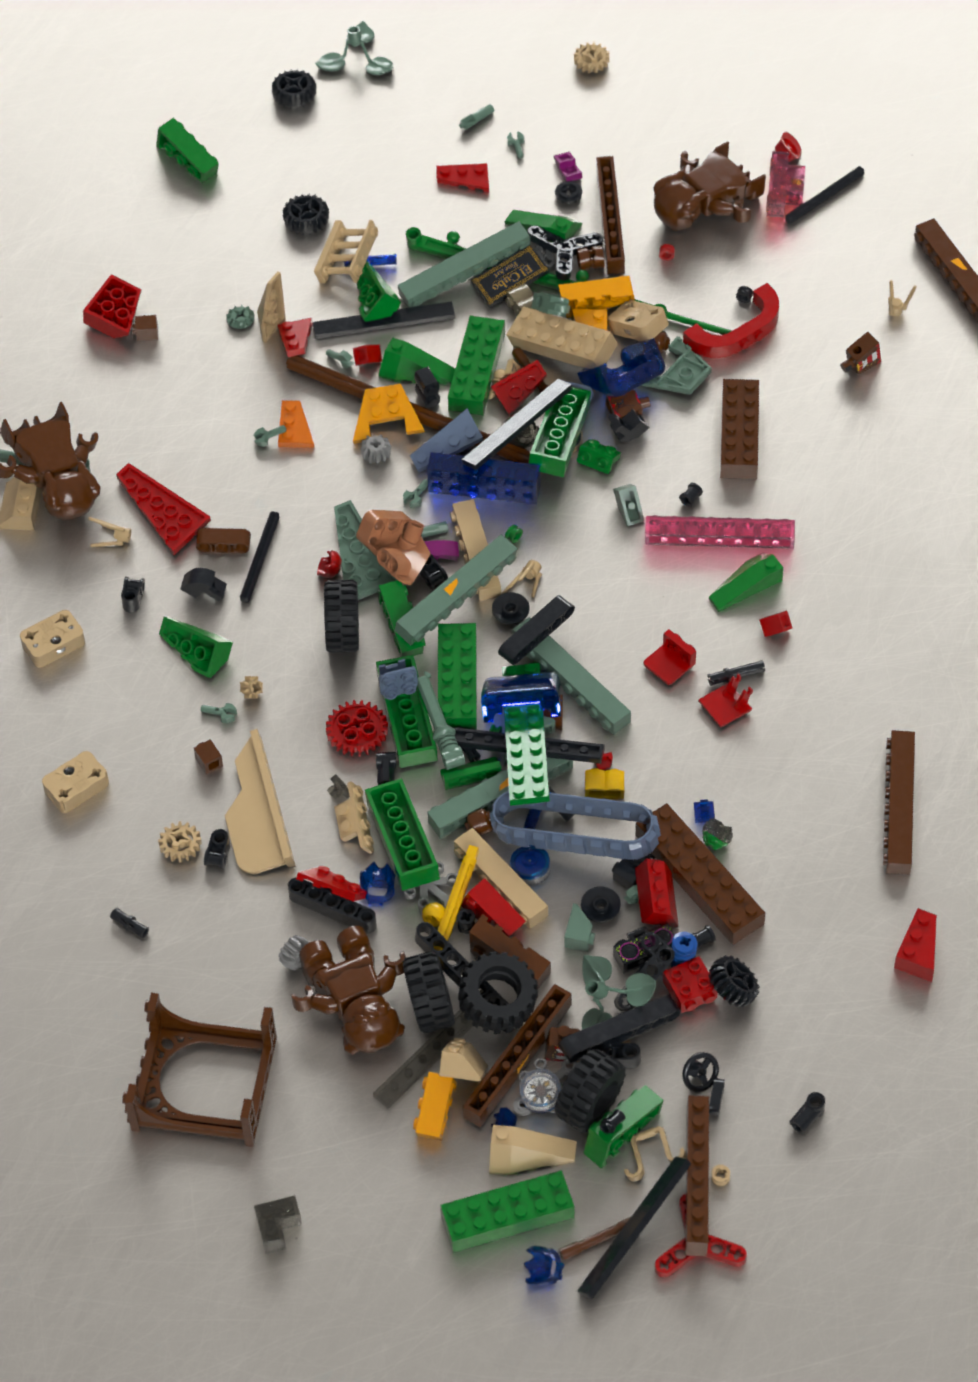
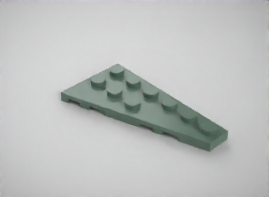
M349 500L334 506L343 580H354L357 582L358 600L377 593L379 585L396 581L397 579L378 563L377 556L357 539L356 534L362 518L352 501Z

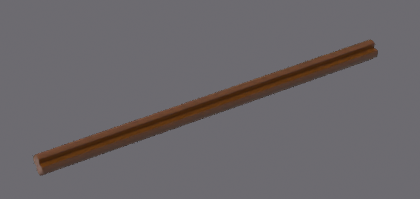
M298 355L288 358L286 362L288 369L360 399H363L365 389L376 388ZM410 402L421 424L440 431L454 420ZM479 430L484 440L491 435ZM509 442L496 455L528 467L531 451Z

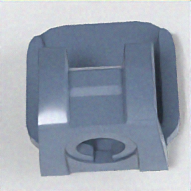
M405 659L398 660V663L385 666V664L379 666V690L384 699L391 700L396 698L397 695L404 693L410 695L416 691L418 685L415 666L406 668Z

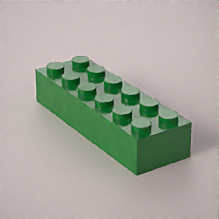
M470 315L448 394V411L462 413L468 409L470 414L484 416L492 379L494 378V372L496 371L505 337V320Z
M572 387L569 393L545 412L530 452L529 470L560 477L565 476L590 408L592 391Z
M476 623L438 624V703L447 725L456 728L461 726L465 729L477 730Z
M408 655L377 661V677L379 678L380 665L385 664V666L398 663V660L405 659L406 668L415 666L417 671L414 656ZM418 686L413 694L407 695L404 693L397 695L396 698L391 700L384 699L382 695L399 767L404 768L438 761L437 746L432 739L433 731L429 715Z
M402 778L365 789L367 806L401 890L405 891L440 880L437 861Z
M562 1170L440 1205L441 1218L453 1253L575 1218V1206Z

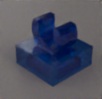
M704 799L700 800V802H694L695 823L715 822L713 801Z
M501 1107L499 1113L494 1114L493 1117L496 1119V1123L491 1124V1127L493 1128V1125L515 1127L517 1117L507 1107Z

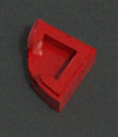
M612 752L605 753L602 763H594L595 767L603 771L609 770L612 766Z

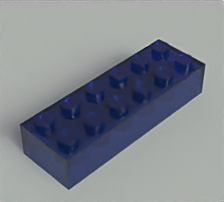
M430 453L427 467L428 492L524 503L527 505H537L540 465L489 459L479 469L475 470L462 463V459L465 456Z

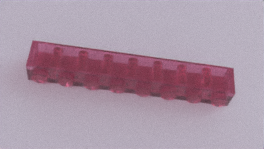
M646 516L645 545L794 549L795 520Z

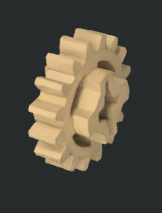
M586 42V46L581 44L580 48H576V52H574V64L577 65V69L582 68V72L588 70L589 74L591 71L597 73V70L603 71V67L607 68L608 63H610L609 51H607L606 46L602 47L601 43L595 45V42L590 45Z
M179 821L177 826L171 823L170 829L164 827L165 833H160L161 839H158L160 852L164 853L165 858L170 856L172 862L176 858L179 863L182 862V858L189 861L190 855L195 857V851H200V845L202 844L200 832L196 831V826L190 828L189 822L182 825L181 821Z

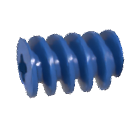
M683 931L674 935L671 948L674 950L675 955L671 962V967L696 958L698 943L695 936L691 933Z

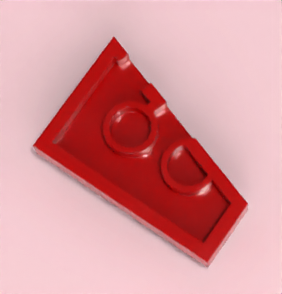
M326 866L300 871L296 877V880L302 882L304 879L312 881V886L317 888H330L332 894L353 902L365 899L367 891L360 888L359 884L349 882L343 875L331 872Z

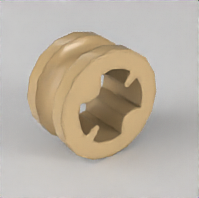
M725 1165L715 1166L711 1173L712 1182L717 1186L728 1184L730 1180L729 1168ZM718 1172L725 1174L723 1179L722 1177H717Z

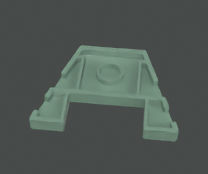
M677 336L668 345V349L680 357L662 376L646 369L636 379L638 385L691 395L711 374V367L698 354L696 355L688 344L685 345L682 342V338Z

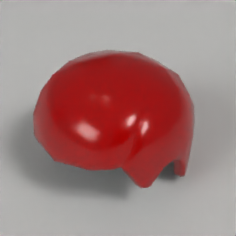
M331 550L327 551L328 557L321 558L317 569L318 576L333 578L339 573L342 565L341 557L337 551Z

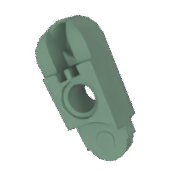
M539 292L534 293L531 308L546 314L566 317V313L570 312L571 306L568 305L569 299L556 294Z

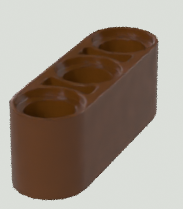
M201 528L197 533L196 549L203 553H247L250 548L251 533L246 529Z

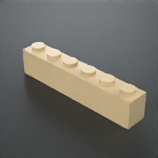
M474 499L452 503V511H450L451 521L456 524L454 526L456 537H460V550L465 553L463 555L465 564L488 546ZM494 575L485 587L481 586L477 589L476 594L479 601L497 598L501 595V584L498 576Z
M473 828L454 840V853L458 859L464 858L469 845L479 847L477 862L473 872L478 875L480 881L485 878L522 916L526 921L524 924L529 929L548 917V905Z

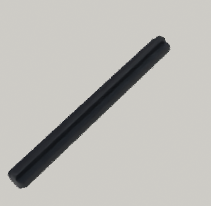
M861 166L854 168L786 214L785 221L791 224L864 175V168Z
M271 511L269 513L240 594L242 602L248 603L251 599L280 518L278 512Z

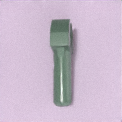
M517 131V140H515L510 132L507 136L508 146H514L517 158L521 159L524 157L521 143H525L524 134Z
M330 349L326 351L327 356L340 361L345 369H349L355 363L350 361L353 357L345 350L340 353Z
M284 425L266 431L264 427L259 428L253 434L256 438L254 442L261 447L267 446L270 438L286 432L287 429Z
M424 479L413 492L406 490L403 493L404 505L408 500L413 499L410 502V508L418 507L422 503V498L419 496L428 487L429 481Z
M226 703L225 707L222 708L208 705L201 706V712L219 715L222 723L235 721V715L227 714H237V709L231 703Z
M636 884L625 892L627 896L624 899L628 904L638 902L639 897Z

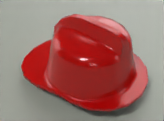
M788 132L782 134L774 147L778 154L777 161L783 160L786 163L799 159L802 152L796 138Z

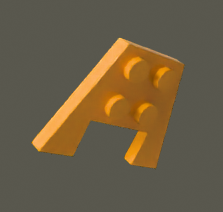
M401 384L365 389L353 437L354 444L362 443V440H366L367 436L371 437L370 425L405 419L407 435L425 432Z

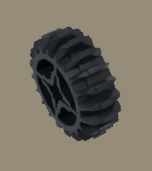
M298 68L296 71L290 69L288 72L284 70L283 74L279 73L278 77H274L271 85L274 100L278 102V105H283L284 108L289 106L290 109L292 107L298 109L299 106L310 105V101L314 100L317 93L314 77L310 73H305L304 70L300 72Z
M309 193L308 195L301 194L299 197L295 195L294 199L290 198L289 202L285 203L283 220L290 231H295L296 234L301 232L302 235L305 233L310 235L311 232L317 233L318 229L322 230L323 226L327 225V221H329V208L326 201H323L322 197L317 198L316 194L313 196Z
M725 955L717 959L709 969L710 974L708 977L711 979L710 984L714 986L713 990H716L718 996H721L723 1001H728L730 1005L734 1004L735 1007L740 1006L743 1008L751 1004L760 993L758 990L760 986L757 984L758 979L754 977L755 973L750 971V967H747L745 962H740L739 958L734 959L733 956L728 957Z

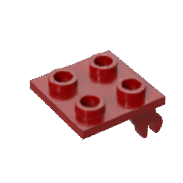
M737 674L736 678L733 676L729 683L698 699V702L720 728L752 711L748 700L753 693V689L748 687V691L746 692L744 689L741 695L737 692L738 683L742 679L740 674Z

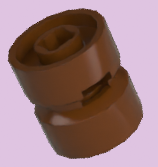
M594 246L590 250L587 248L576 250L579 270L588 271L591 267L594 269L605 268L602 246Z

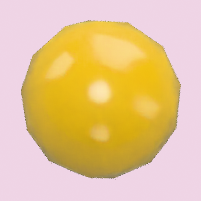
M438 902L428 903L422 909L421 916L423 921L438 927L445 908Z

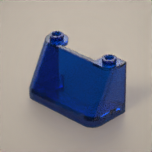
M654 338L623 348L620 354L623 365L618 368H607V364L604 363L597 367L583 369L577 372V375L583 385L615 398L664 373L665 362Z
M553 672L490 677L483 682L481 705L484 723L494 722V716L497 713L502 714V707L540 704L541 710L545 711L547 709L551 712V717L561 716L560 679Z

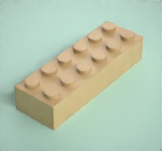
M524 306L506 334L515 348L520 347L525 351L599 373L602 372L618 345L610 331L546 314Z

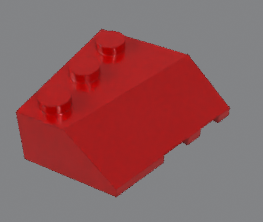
M111 274L84 308L83 323L112 338L129 336L141 289Z

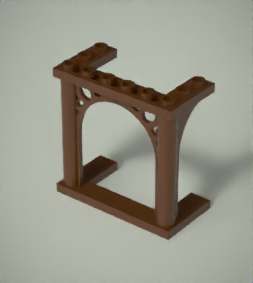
M151 993L149 1000H146L144 1011L147 1012L150 1036L145 1040L144 1048L146 1053L145 1056L141 1057L140 1061L141 1074H137L136 1084H129L128 1090L124 1091L122 1103L125 1104V1113H127V1123H130L131 1131L140 1132L141 1127L240 1139L245 1141V1146L254 1147L277 1040L273 1008L264 1007L260 1024L261 1030L199 1023L182 1018L170 1012L161 1004L159 993ZM177 1038H179V1040L184 1039V1041L178 1043ZM162 1040H171L174 1044L171 1049L164 1048L161 1044ZM198 1043L262 1050L252 1099H244L240 1116L241 1121L188 1114L170 1105L160 1088V1076L167 1060L178 1050ZM159 1050L164 1053L163 1058H158L160 1057ZM151 1088L156 1089L155 1093L150 1094ZM160 1099L158 1106L154 1108L147 1107V1103L150 1100ZM163 1107H164V1108H167L168 1111H167V1112H164V1111L162 1110Z

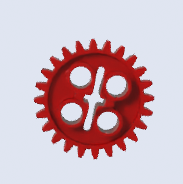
M353 700L352 705H350L346 701L345 707L338 705L339 711L333 709V715H328L329 721H326L327 739L331 741L332 747L336 746L337 752L343 749V755L348 751L351 757H353L355 752L358 753L359 757H361L362 752L369 755L370 749L375 752V746L381 747V741H386L385 735H388L386 715H383L382 709L378 710L377 705L371 707V702L364 705L363 700L359 704H356V701Z

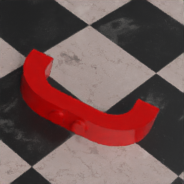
M765 283L753 290V303L761 310L758 316L724 335L709 334L698 324H695L683 331V343L685 345L688 344L695 354L715 359L729 357L743 349H747L753 343L762 340L775 328L779 317V298L777 293L768 283Z

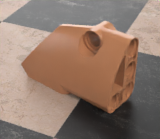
M369 510L363 516L356 534L357 539L377 556L378 563L399 582L411 586L431 554L421 536L424 525L412 520L404 512Z

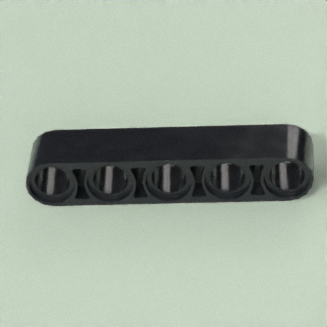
M557 595L500 646L498 654L512 665H516L573 614L575 606L561 595Z
M292 878L288 882L289 898L294 903L349 927L361 926L366 934L376 930V914L371 908L332 894L331 891L325 888L312 886L313 883L306 880L302 882Z

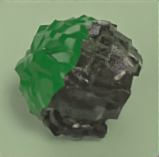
M714 818L706 821L703 825L702 838L706 846H710L713 850H718L726 847L731 842L733 837L732 827L724 826L721 821Z

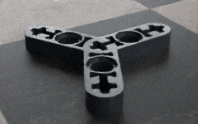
M531 226L528 229L531 242L556 254L555 275L560 280L570 279L572 259L574 255H577V249L587 248L590 250L591 247L603 245L604 238L599 233H590L565 240L539 226Z

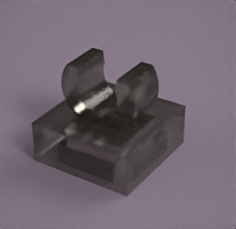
M337 774L331 777L330 780L334 785L327 789L329 794L335 800L342 794L348 799L350 795L347 785Z

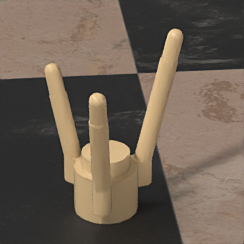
M890 280L888 312L889 315L896 317L900 316L903 310H907V305L917 286H913L903 303L901 299L894 298L893 281Z
M88 517V520L101 524L102 527L114 530V539H117V541L92 543L90 544L91 547L123 546L124 542H130V528Z
M529 560L502 594L507 593L517 581H522L524 577L527 579L535 578L531 597L534 598L539 579L542 576L540 573L541 564L535 560Z

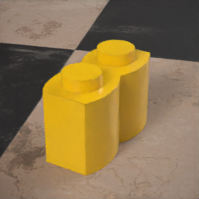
M598 768L586 770L585 797L610 800L624 799V771L615 768L606 771Z

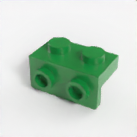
M589 439L580 445L577 462L609 474L613 463L620 459L621 452L612 446H605L597 440Z

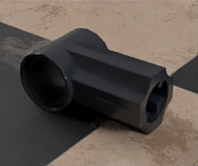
M376 752L378 785L395 780L396 752Z
M813 1092L808 1095L807 1101L789 1121L794 1130L804 1134L817 1117L823 1115L825 1111V1097L819 1092ZM818 1103L820 1104V1106L813 1107L811 1104Z

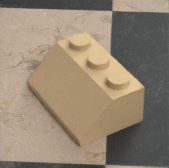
M15 477L6 482L0 509V529L34 531L42 488H37L35 484H26Z
M454 1038L442 1050L439 1076L480 1082L488 1071V1064L474 1046L466 1042V1039Z

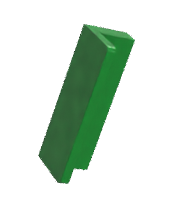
M496 757L465 763L449 770L443 768L440 769V774L445 790L490 779L502 770L500 761H497Z

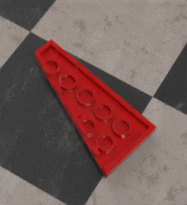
M130 463L126 464L116 474L118 481L173 555L177 554L197 535L199 529L204 528L211 521V517Z

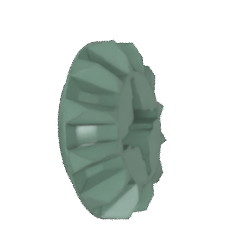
M241 305V307L234 306V309H229L226 319L231 327L243 329L254 322L255 315L249 306L244 307Z

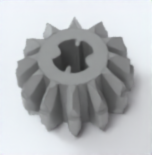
M373 434L372 437L367 436L366 440H362L360 448L364 460H369L370 464L373 462L379 464V461L385 462L386 458H390L392 450L388 438H383L382 434L379 436Z
M297 935L292 938L290 937L284 943L278 955L282 965L294 971L301 968L299 953L309 941Z

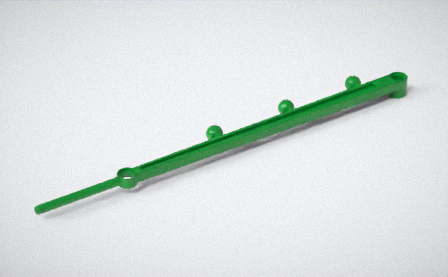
M411 227L405 233L409 249L445 259L467 249L455 245L460 240V235L457 231L448 232L447 242L422 235L417 227ZM579 270L575 276L577 281L570 279L560 280L556 275L548 273L533 283L559 290V285L588 281L589 273L586 270ZM635 299V301H637V302L646 303V302H643V301H640V300H636V299ZM663 304L653 305L662 307L667 319L691 326L698 324L704 330L722 335L731 332L730 329L668 312Z

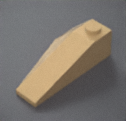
M279 271L268 281L257 309L258 323L264 342L278 329L277 324H282L286 320L281 272Z
M493 1125L489 1174L511 1176L525 1170L530 1172L544 1166L553 1167L575 1162L577 1141L513 1126Z

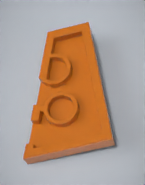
M282 400L280 426L284 425L287 430L279 434L278 447L315 448L301 402Z

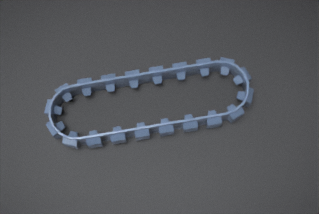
M509 791L496 799L492 805L493 811L489 813L494 833L498 834L499 839L507 844L521 847H534L537 849H550L631 860L643 858L653 852L659 844L658 837L661 836L657 816L653 815L650 808L634 802L549 792L550 802L510 806ZM528 808L641 822L647 824L648 832L636 840L624 841L504 825V816L515 809Z

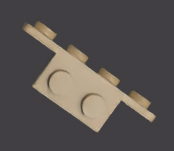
M350 781L347 783L350 799L334 807L340 838L342 841L347 842L358 836L360 847L369 854L374 853V841L370 835V823L366 815L367 808L363 801L364 793L359 785Z

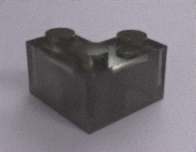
M295 1195L254 1206L265 1254L286 1249L282 1230L302 1225Z

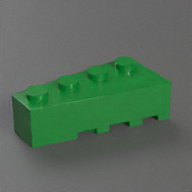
M173 117L158 128L156 147L160 150L162 148L166 150L165 154L168 157H175L177 164L181 167L185 165L187 172L201 183L218 172V160L207 152L204 145L198 143L194 135L189 133L181 122Z
M396 580L379 585L378 602L382 605L384 617H389L387 619L388 627L391 633H395L393 639L400 657L423 654L424 646H426L424 638L410 646L394 631L396 622L413 608L412 602H408L406 597L408 596L406 585H402L401 582Z
M646 1085L639 1090H634L627 1100L620 1101L613 1111L606 1112L599 1122L591 1124L588 1129L589 1134L583 1154L602 1169L607 1164L606 1159L610 1155L615 1157L620 1152L619 1149L624 1141L629 1143L633 1135L637 1134L638 1128L643 1130L660 1113L664 1100ZM616 1109L621 1110L625 1115V1120L616 1127L614 1133H603L600 1129L601 1121L605 1118L607 1119Z

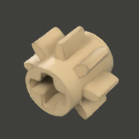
M245 676V680L240 682L239 692L245 694L244 698L257 699V694L263 693V683L258 680V676Z

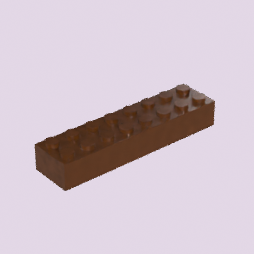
M668 803L653 811V815L657 816L661 836L658 837L659 844L651 854L657 860L664 861L672 872L673 879L728 941L734 945L765 924V911ZM636 822L635 836L637 838H641L648 832L647 824Z

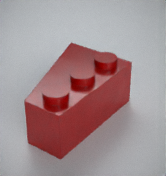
M485 878L466 894L461 904L464 909L472 910L477 920L483 914L488 918L487 922L495 927L497 924L502 927V932L509 938L526 922Z
M917 908L897 952L895 969L932 982L935 964L937 915Z

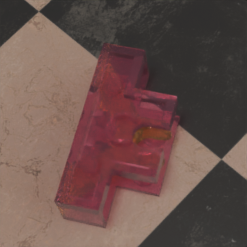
M772 151L766 213L770 217H784L785 205L800 206L803 204L806 166L789 165V152Z

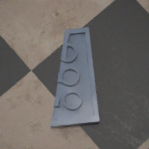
M466 409L413 452L410 457L418 473L484 439L468 409Z

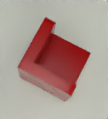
M380 344L363 345L353 348L355 366L382 362Z
M787 610L759 619L765 637L793 628Z

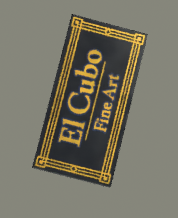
M528 245L471 279V283L489 308H492L507 298V291L523 284H532L548 274L549 269L533 247Z

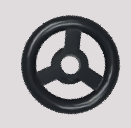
M699 1052L692 1055L686 1061L682 1071V1079L685 1086L694 1092H702L709 1089L719 1074L718 1061L712 1054L707 1052ZM701 1058H705L702 1063L699 1062V1061H697V1060H698V1059H701ZM712 1063L713 1073L708 1081L706 1069ZM688 1076L700 1079L702 1085H693Z

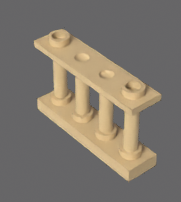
M335 220L314 269L319 283H326L331 274H350L353 282H358L374 241L378 236V228L373 220H369L366 229H346L342 220ZM347 236H362L361 241L344 242ZM357 248L355 254H339L341 249ZM336 261H352L350 267H333Z

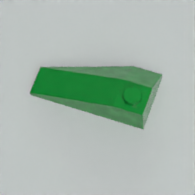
M512 210L505 219V224L510 226L520 221L527 233L529 227L539 226L565 240L573 238L582 226V222L567 216Z
M366 262L362 275L357 282V289L360 290L358 301L361 302L359 312L366 322L391 317L399 309L401 301L373 266Z
M392 337L385 349L378 375L381 378L394 382L410 380L412 383H416L414 379L415 372L428 366L439 384L451 385L455 368L408 342Z
M761 553L743 563L709 596V600L720 612L783 580L784 567L773 554Z
M163 617L159 635L172 648H175L184 660H187L192 665L191 668L194 671L211 678L228 661L233 645L232 641L173 618Z

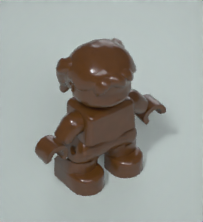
M729 141L717 146L713 152H710L700 166L699 158L689 161L687 151H683L680 156V171L657 180L654 184V210L657 217L674 231L691 227L701 213L704 216L712 214L731 216L733 214L734 220L745 223L751 218V209H743L744 198L753 201L764 194L766 175L763 174L750 180V171L744 173L742 164L737 166L728 158Z
M59 402L54 417L41 423L38 416H35L33 420L34 425L31 427L27 419H24L21 427L12 432L7 420L3 419L0 434L5 444L10 445L18 460L24 465L19 464L17 466L15 458L10 455L7 461L9 467H4L0 463V478H9L14 474L15 478L26 484H35L37 488L43 487L42 495L45 507L49 514L56 519L72 520L89 512L94 501L100 495L101 490L96 478L86 468L89 452H92L96 447L99 437L98 433L94 432L90 441H85L82 437L83 435L79 433L76 441L77 447L74 450L71 443L69 415L63 402Z
M361 926L348 927L338 935L337 946L342 957L345 958V961L338 964L334 963L332 953L326 942L315 940L306 944L299 953L301 968L308 984L314 986L318 994L313 995V990L308 985L305 987V997L299 998L292 994L291 998L295 1010L307 1012L315 1009L324 1014L336 1013L343 1023L344 1050L351 1055L357 1052H377L388 1047L397 1037L404 1034L405 1025L399 1021L397 1011L382 997L383 994L393 988L396 976L404 973L403 960L406 958L404 951L399 954L400 959L395 962L389 961V957L384 955L385 967L377 976L375 973L374 952L370 946V940Z

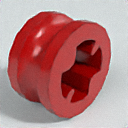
M670 244L661 245L659 248L660 259L664 261L672 260L675 254L674 246Z

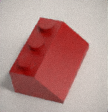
M646 858L635 868L642 923L654 925L668 923L670 927L677 928L679 925L672 872L664 861Z

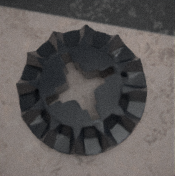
M565 181L557 185L555 195L557 200H561L562 203L568 202L570 204L572 201L576 203L577 199H581L582 188L576 182Z

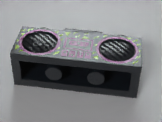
M668 923L655 925L650 931L647 930L646 926L627 933L628 940L622 939L616 942L613 946V956L623 974L641 967L648 958L637 944V940L642 934L653 932L670 947L672 946V939L675 934ZM646 936L644 943L647 947L652 946V939ZM661 950L659 953L660 958L668 956L664 950Z

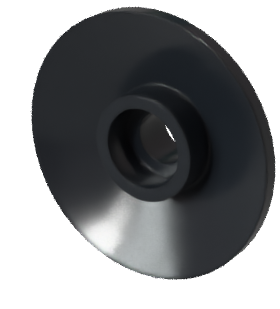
M514 592L499 595L492 604L494 617L505 624H517L523 621L530 611L528 600L521 594Z
M599 886L591 888L581 899L583 913L587 918L595 922L612 920L618 915L621 908V900L618 894L608 887Z

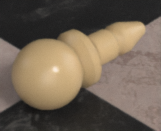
M498 369L494 372L493 385L507 377L504 369ZM492 389L489 392L490 400L495 396Z

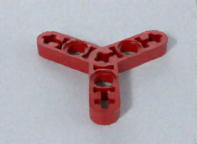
M683 1194L680 1198L679 1208L685 1233L686 1194ZM708 1234L707 1256L705 1257L734 1267H740L745 1264L747 1252L744 1247ZM685 1238L656 1259L655 1273L659 1277L667 1278L696 1257L686 1255L685 1258L679 1259L674 1255L678 1250L685 1251ZM713 1245H720L723 1251L721 1253H714L711 1247ZM728 1248V1249H729V1253H728V1256L726 1257V1256H725V1255H726V1249ZM736 1253H740V1257H738V1259H734V1255H736ZM663 1264L665 1266L668 1264V1269H660V1265Z

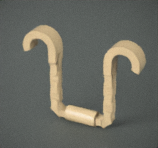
M657 1126L639 1132L637 1135H633L630 1142L632 1143L638 1171L631 1174L628 1169H624L630 1181H639L645 1174L637 1145L639 1140L642 1141L660 1133L665 1154L670 1163L673 1161L674 1158L672 1157L663 1127ZM682 1147L678 1157L686 1159L687 1154Z

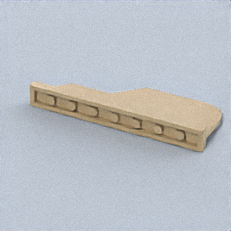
M258 729L250 731L251 737L235 759L242 790L225 814L236 862L242 871L249 874H258L283 865H287L288 868L296 866L263 741Z

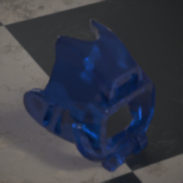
M372 862L364 871H360V886L367 891L365 899L368 900V904L372 905L373 903L383 906L384 902L389 901L394 896L395 874L388 863L383 868H379L375 862ZM369 887L385 888L387 892L384 896L369 895L368 889Z
M536 1245L526 1250L533 1255L531 1260L524 1262V1266L530 1274V1277L525 1279L527 1284L541 1285L547 1283L553 1285L557 1280H562V1269H564L565 1264L561 1262L560 1255L556 1250ZM553 1260L556 1261L554 1275L551 1274Z

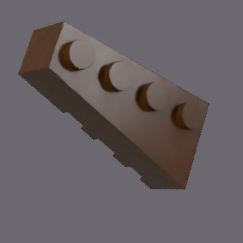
M482 914L469 931L470 952L472 955L478 958L482 954L489 956L490 952L496 951L497 955H501V952H507V956L512 957L515 955L519 957L518 961H525L528 964L527 969L533 970L535 974L534 979L538 982V990L551 973V962L530 947L525 949L516 937L509 938L502 932V927L497 924L495 927L487 922L488 918Z

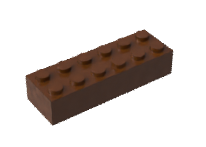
M723 379L720 478L757 479L759 380Z

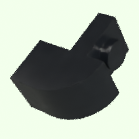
M634 409L623 418L615 413L608 417L612 423L610 424L612 430L622 442L638 438L650 428L643 416Z
M194 568L184 574L180 590L194 598L205 593L220 601L223 599L227 583L216 578V572L213 570Z

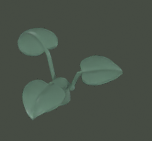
M364 20L358 25L350 26L347 29L346 45L342 56L339 53L330 52L315 62V65L322 70L337 71L346 65L343 59L346 58L349 44L352 46H359L361 44L369 62L366 65V71L369 74L382 75L394 69V64L388 58L378 56L373 60L370 59L364 43L370 42L375 34Z
M584 955L582 971L586 984L585 990L588 995L594 997L593 1001L596 1002L599 1009L592 1008L584 1014L582 1030L612 1018L611 1014L604 1012V1007L599 999H603L608 995V991L627 994V1001L633 1006L640 1007L651 999L656 988V981L647 974L637 973L631 975L626 980L627 990L606 986L604 981H607L612 974L610 961L601 956Z

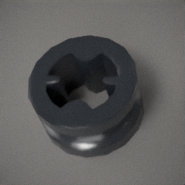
M747 286L739 287L736 293V299L741 303H749L753 296V290Z

